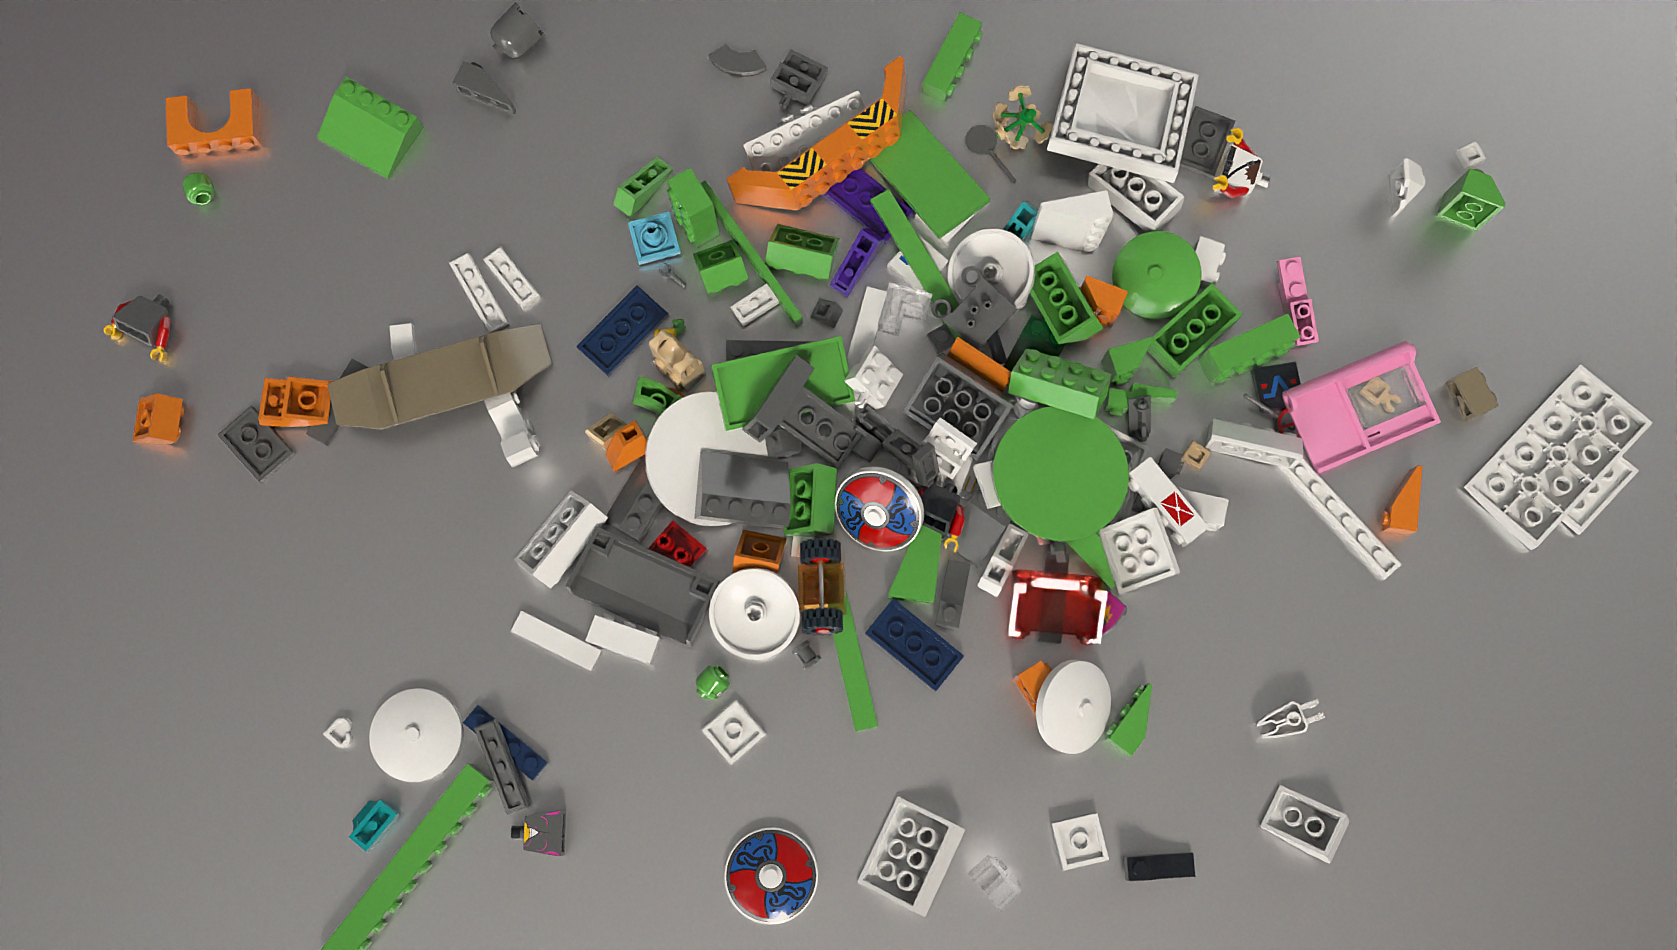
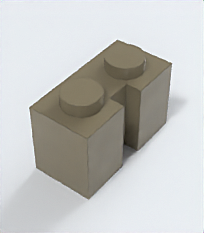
M1478 367L1455 376L1446 382L1453 398H1457L1460 404L1458 407L1466 422L1499 406L1496 395L1490 391L1486 384V378L1479 371Z

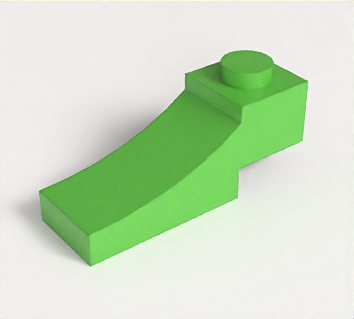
M1133 383L1129 391L1110 388L1105 399L1104 410L1110 411L1112 415L1126 414L1128 412V398L1151 395V403L1172 404L1177 397V390Z

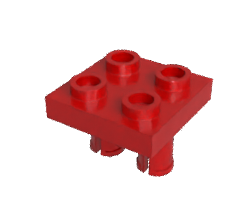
M674 520L669 523L648 548L690 568L707 551L705 546Z

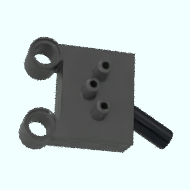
M968 266L962 271L961 278L966 285L975 287V289L954 311L950 302L938 299L933 302L931 312L934 317L944 320L969 345L980 351L988 342L993 360L1000 365L1007 362V358L998 330L1018 309L983 278L982 272L977 267ZM976 271L978 274L977 280L972 283L968 282L966 278L968 272ZM945 303L948 308L947 313L940 316L937 313V306Z

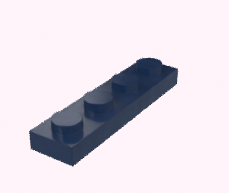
M477 705L464 720L463 724L476 734L474 727L496 718L483 707ZM498 721L516 768L532 781H535L549 762Z

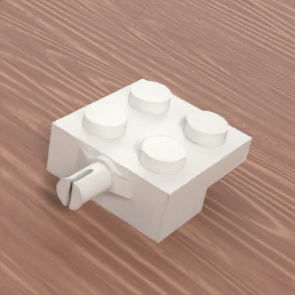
M874 345L868 348L860 363L852 367L844 381L859 395L855 402L859 408H863L865 403H867L875 410L885 407L903 374Z
M942 418L937 420L921 446H924L929 442L935 446L939 471L951 479L954 478L977 445L976 442Z

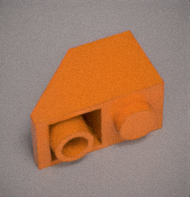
M636 420L615 432L605 454L614 472L645 454L647 437Z

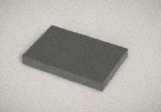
M1195 106L1188 123L1180 167L1213 179L1228 142L1226 138L1231 134L1230 130L1233 129L1235 120Z
M251 405L223 429L218 436L260 483H263L296 453L272 426L259 424V412Z

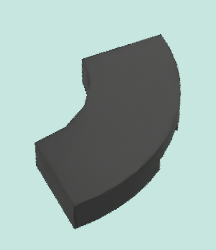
M725 44L708 55L715 66L727 73L731 72L748 76L767 70L765 63L756 50L748 53H739Z

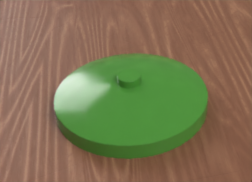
M1165 231L1143 233L1130 240L1117 255L1112 271L1113 286L1128 291L1123 305L1132 313L1147 319H1165L1178 314L1194 300L1199 291L1202 278L1200 261L1192 246L1178 235Z

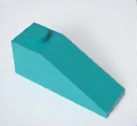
M1023 201L1002 230L1011 232L1024 242L1031 233L1039 209L1029 201Z

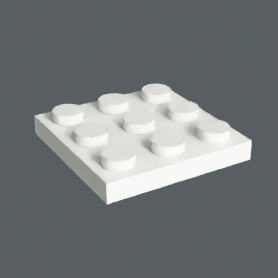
M1158 508L1149 509L1100 529L1099 537L1102 539L1119 594L1127 593L1180 573Z

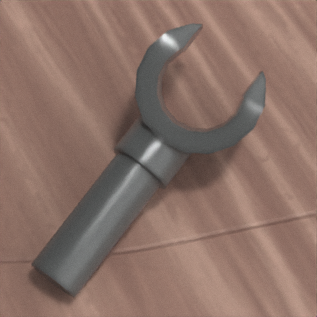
M664 263L669 268V271L665 274L658 269L662 276L670 277L681 287H685L686 283L673 272V267L670 264Z

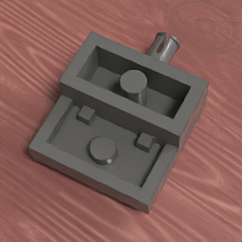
M790 49L783 63L780 62L770 79L771 87L782 92L784 95L778 105L786 109L791 99L809 105L826 76L828 67Z

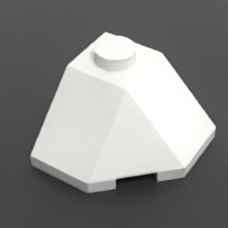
M1408 158L1403 159L1388 175L1392 216H1397L1425 186V175L1422 174V167Z

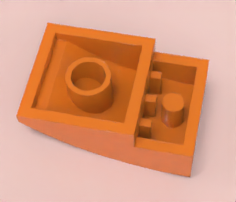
M287 377V380L264 378L258 416L259 424L280 427L328 424L331 399L327 384L333 381Z

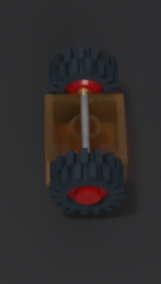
M814 538V540L802 541L800 543V562L805 565H798V600L802 633L808 635L820 634V636L841 633L843 631V615L847 614L846 570L844 563H840L841 543L834 539L827 540V538Z

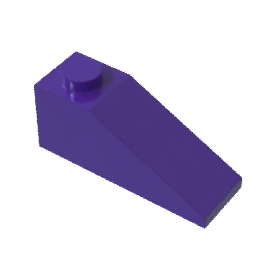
M869 228L861 229L829 286L848 297L876 257L885 238Z

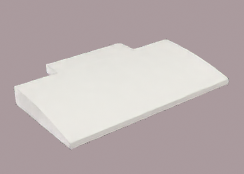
M1580 364L1464 488L1500 524L1531 551L1538 547L1561 521L1579 535L1638 473L1639 470L1625 460L1622 455L1653 422Z

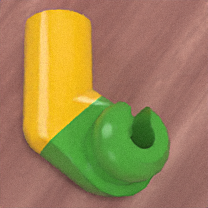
M675 319L672 321V328L664 329L669 334L671 333L674 337H677L686 329L684 319ZM656 329V330H655V333H654L655 336H656L662 329Z

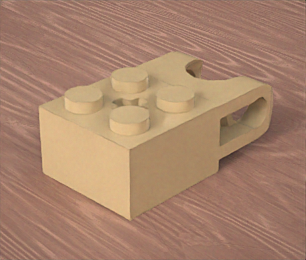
M662 329L649 342V347L654 357L652 361L656 364V369L664 376L668 374L671 383L678 390L683 388L688 393L706 375L702 362L671 333L669 334Z

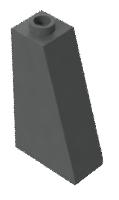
M796 355L785 367L742 430L759 443L775 430L815 368L805 358Z

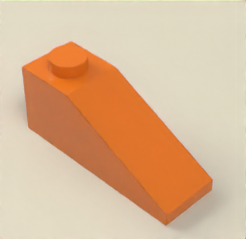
M1417 465L1409 470L1380 517V523L1383 525L1382 531L1411 535L1417 532L1422 466Z

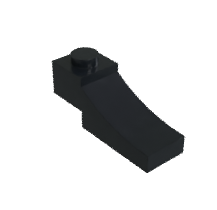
M1192 852L1123 856L1126 881L1196 877L1194 855Z

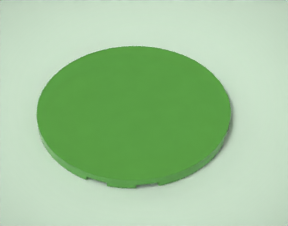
M1052 406L1034 410L1018 419L1006 431L994 455L993 485L1001 507L1014 523H1017L1028 533L1041 539L1067 542L1079 540L1096 533L1115 517L1127 493L1129 470L1124 449L1114 432L1097 417L1091 419Z

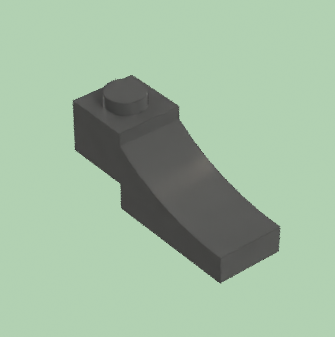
M1168 448L1161 453L1157 465L1169 479H1172L1176 474H1180L1184 462H1181L1183 454ZM1138 492L1131 510L1140 513L1145 506Z
M948 560L935 625L958 630L971 564Z

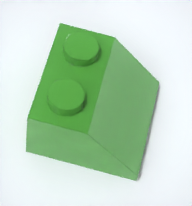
M733 240L693 254L708 294L720 292L723 288L731 285H740L749 279L742 257Z
M1151 337L1107 350L1101 363L1104 372L1112 374L1109 385L1116 384V386H1122L1129 383L1152 343Z

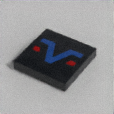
M1296 362L1258 367L1251 370L1257 400L1272 410L1287 408L1283 400V392L1301 384ZM1259 407L1260 412H1265V410Z

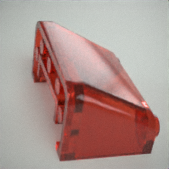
M1024 569L1013 570L1010 587L1008 635L1016 639H1024L1025 636L1030 635L1031 631L1075 635L1081 644H1100L1107 599V589L1103 580L1090 575Z

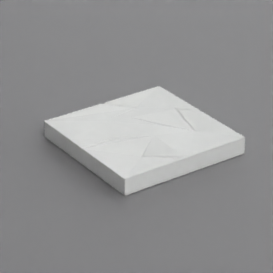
M1075 43L1047 150L1174 183L1180 166L1199 75Z

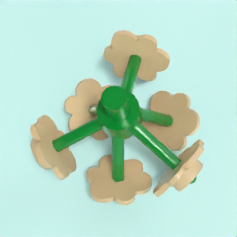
M1017 85L1008 92L1010 101H1020L1019 112L1010 113L1007 110V104L1000 102L996 104L993 112L994 123L997 126V129H995L996 137L1001 141L1005 140L1013 149L1026 148L1029 139L1026 136H1022V133L1028 125L1036 128V134L1033 138L1038 144L1050 138L1053 124L1049 121H1046L1044 125L1036 123V120L1041 116L1040 111L1035 109L1036 106L1034 104H1029L1028 106L1024 101L1025 97H1029L1032 94L1030 86ZM1010 117L1017 118L1015 122L1003 128ZM1020 124L1021 127L1019 131H1010L1011 129Z

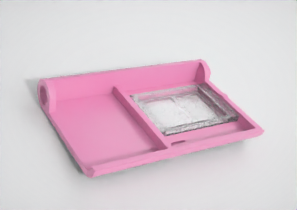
M1403 341L1283 392L1282 396L1299 437L1303 439V446L1311 464L1318 473H1322L1441 423L1423 380L1414 364L1417 352L1413 344Z

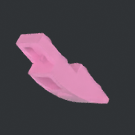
M1301 257L1276 261L1280 279L1278 289L1284 314H1289L1300 335L1295 345L1300 346L1319 342L1312 300L1308 299Z

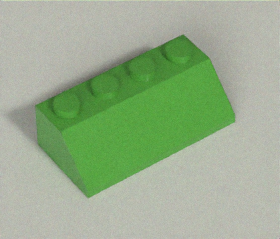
M1058 251L1035 265V280L1030 294L1059 344L1083 341L1104 329L1067 263Z

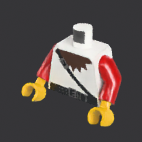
M1240 128L1230 130L1233 135H1228L1226 140L1234 142V145L1231 144L1226 153L1220 175L1214 178L1217 184L1213 185V190H1220L1229 198L1250 194L1255 184L1267 187L1271 175L1260 172L1263 161L1245 142Z

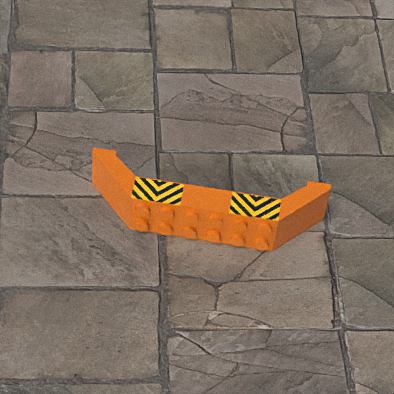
M899 56L884 67L885 83L882 98L779 171H752L742 167L729 176L726 180L733 200L739 204L798 211L802 207H807L817 196L825 194L837 182H842L852 171L860 169L866 161L877 157L887 146L894 145L901 136L907 84L903 57Z

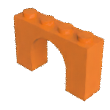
M251 88L230 90L229 120L221 129L210 133L197 130L196 105L187 95L165 98L167 146L176 154L188 155L190 152L208 153L211 150H231L234 147L251 148L254 145L261 144L259 97Z

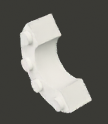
M516 391L484 400L487 410L502 438L500 444L509 464L515 467L539 456L540 443L536 435L532 436L531 434L534 432V428L530 420L525 421L518 406L521 402Z

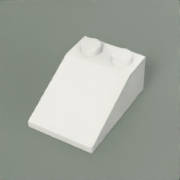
M1280 785L1260 827L1302 851L1330 864L1348 827L1349 819L1344 813Z

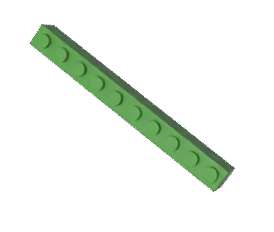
M467 763L321 950H367L372 943L371 937L375 932L378 934L386 926L387 921L385 919L390 913L394 914L402 905L400 900L406 893L409 895L418 884L416 882L421 874L425 875L433 865L431 863L432 859L436 855L439 856L448 846L446 842L450 836L454 837L463 826L461 822L465 817L469 818L476 811L478 806L475 804L481 797L484 799L492 790L490 785L494 780L474 764Z

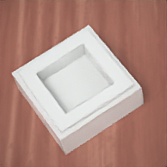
M1476 140L1458 148L1454 152L1464 170L1486 159Z

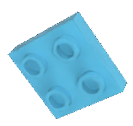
M670 212L628 222L639 265L681 254Z

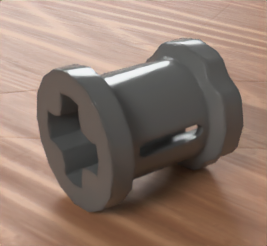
M808 640L792 651L802 661L805 670L821 659V656H817L809 646L810 642Z

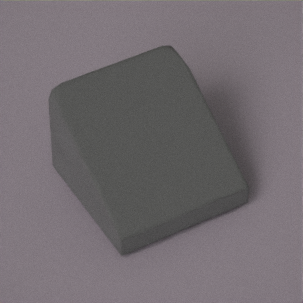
M819 298L810 317L829 327L835 328L843 309L836 302Z

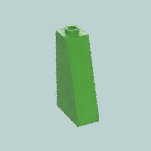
M922 525L919 533L908 547L889 591L888 599L894 598L895 600L925 604L934 603L942 534Z

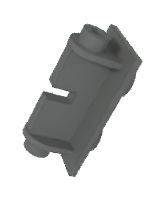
M1151 395L1128 398L1129 436H1136L1140 442L1147 441L1149 433H1151Z
M869 405L855 417V422L881 443L897 430Z

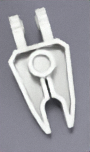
M1318 699L1300 705L1295 701H1290L1264 716L1256 724L1257 727L1273 722L1276 724V728L1261 734L1262 738H1278L1306 732L1309 723L1325 718L1323 712L1313 714L1308 718H1305L1302 712L1304 709L1317 706L1319 704Z

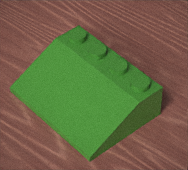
M345 77L332 97L317 138L389 179L424 127L415 115Z

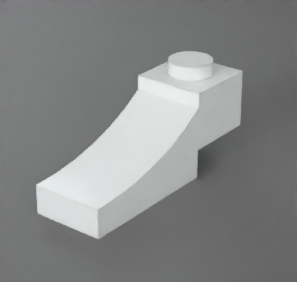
M1009 523L977 587L998 596L1029 533Z

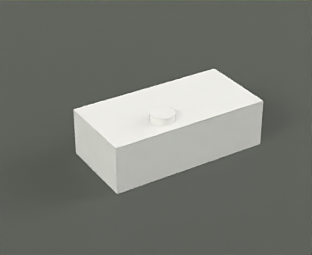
M1098 164L1089 173L1088 186L1095 192L1107 190L1111 205L1146 233L1160 231L1182 208L1185 196L1163 180Z

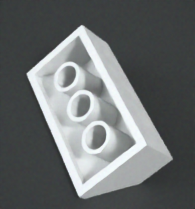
M1226 418L1213 419L1209 424L1205 448L1210 451L1288 467L1290 469H1293L1303 458V439L1298 438L1296 434L1284 432L1283 434L1275 433L1273 429L1266 427L1257 429L1253 428L1251 424L1243 422L1239 424L1230 423V420Z
M570 490L514 560L551 589L554 584L559 582L562 574L575 562L576 557L586 547L596 526L602 528L608 517L590 502Z

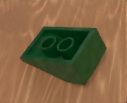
M1032 314L1003 367L1012 372L1026 349L1037 350L1043 354L1059 357L1067 343L1059 344L1047 322Z

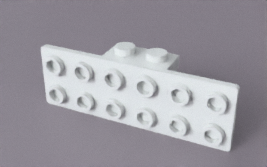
M857 90L820 108L808 105L801 108V113L795 116L789 114L782 117V122L777 124V128L745 142L743 147L754 171L777 172L866 108Z

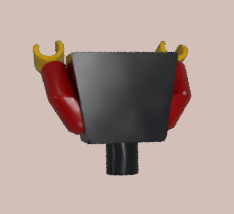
M951 483L946 484L944 488L932 484L927 489L917 491L924 507V521L922 525L945 536L951 534V537L945 541V549L947 550V545L953 542L956 544L954 548L955 553L959 547L957 537H960L965 522L964 508L960 505L961 497L956 494L958 491L957 487Z

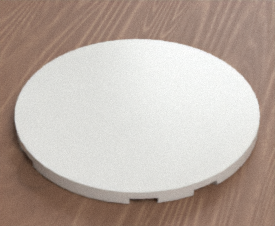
M717 392L691 394L669 406L655 421L648 435L645 448L646 473L655 495L676 516L690 523L702 526H723L731 523L694 519L701 451L778 461V457H768L765 439L759 443L742 430L743 427L725 431Z

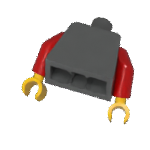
M159 294L153 301L143 296H138L132 301L120 304L112 316V325H107L104 328V333L109 336L111 335V339L118 340L123 332L151 347L156 345L157 348L150 352V357L156 360L158 353H160V362L167 361L168 354L164 351V348L168 344L171 320L165 307L169 304V300Z

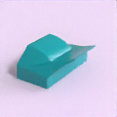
M382 799L378 802L368 801L352 820L353 832L349 835V838L365 852H369L394 825L400 814Z

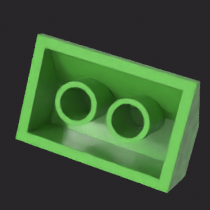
M1469 168L1444 193L1437 216L1478 231L1500 212L1506 203L1490 175L1485 174L1482 170Z
M777 224L768 241L765 264L778 270L786 269L795 274L811 275L816 279H829L840 238Z
M815 463L789 469L791 507L789 526L784 528L785 536L822 537L834 535L837 468Z

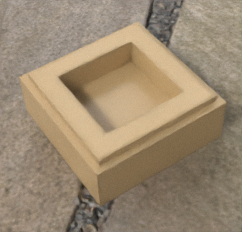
M1192 440L1184 451L1181 461L1199 471L1211 454V451Z

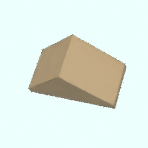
M610 412L586 429L585 433L591 441L607 452L615 432L627 424Z

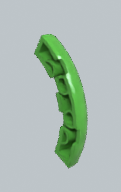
M639 376L635 385L632 404L646 408L660 416L669 406L683 397L675 394L659 382Z

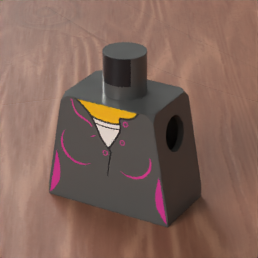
M566 810L525 816L524 826L511 827V840H524L523 849L525 851L564 856Z

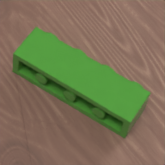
M959 12L922 83L923 93L945 102L948 95L952 96L956 84H954L956 79H960L964 73L965 67L963 65L965 61L971 60L974 53L972 48L975 43L979 44L984 32L981 31L982 22Z

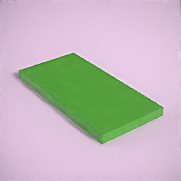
M911 110L903 115L901 136L894 145L883 149L877 157L869 159L938 239L945 236L990 203V197Z
M842 336L712 364L711 369L725 431L744 427L785 367L796 355L805 358L815 368L804 384L806 389L830 407L855 401L853 389L844 381L849 374Z

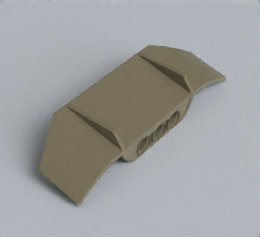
M541 324L497 331L366 368L331 382L327 386L336 425L382 430L514 392L525 382L549 367L552 362Z

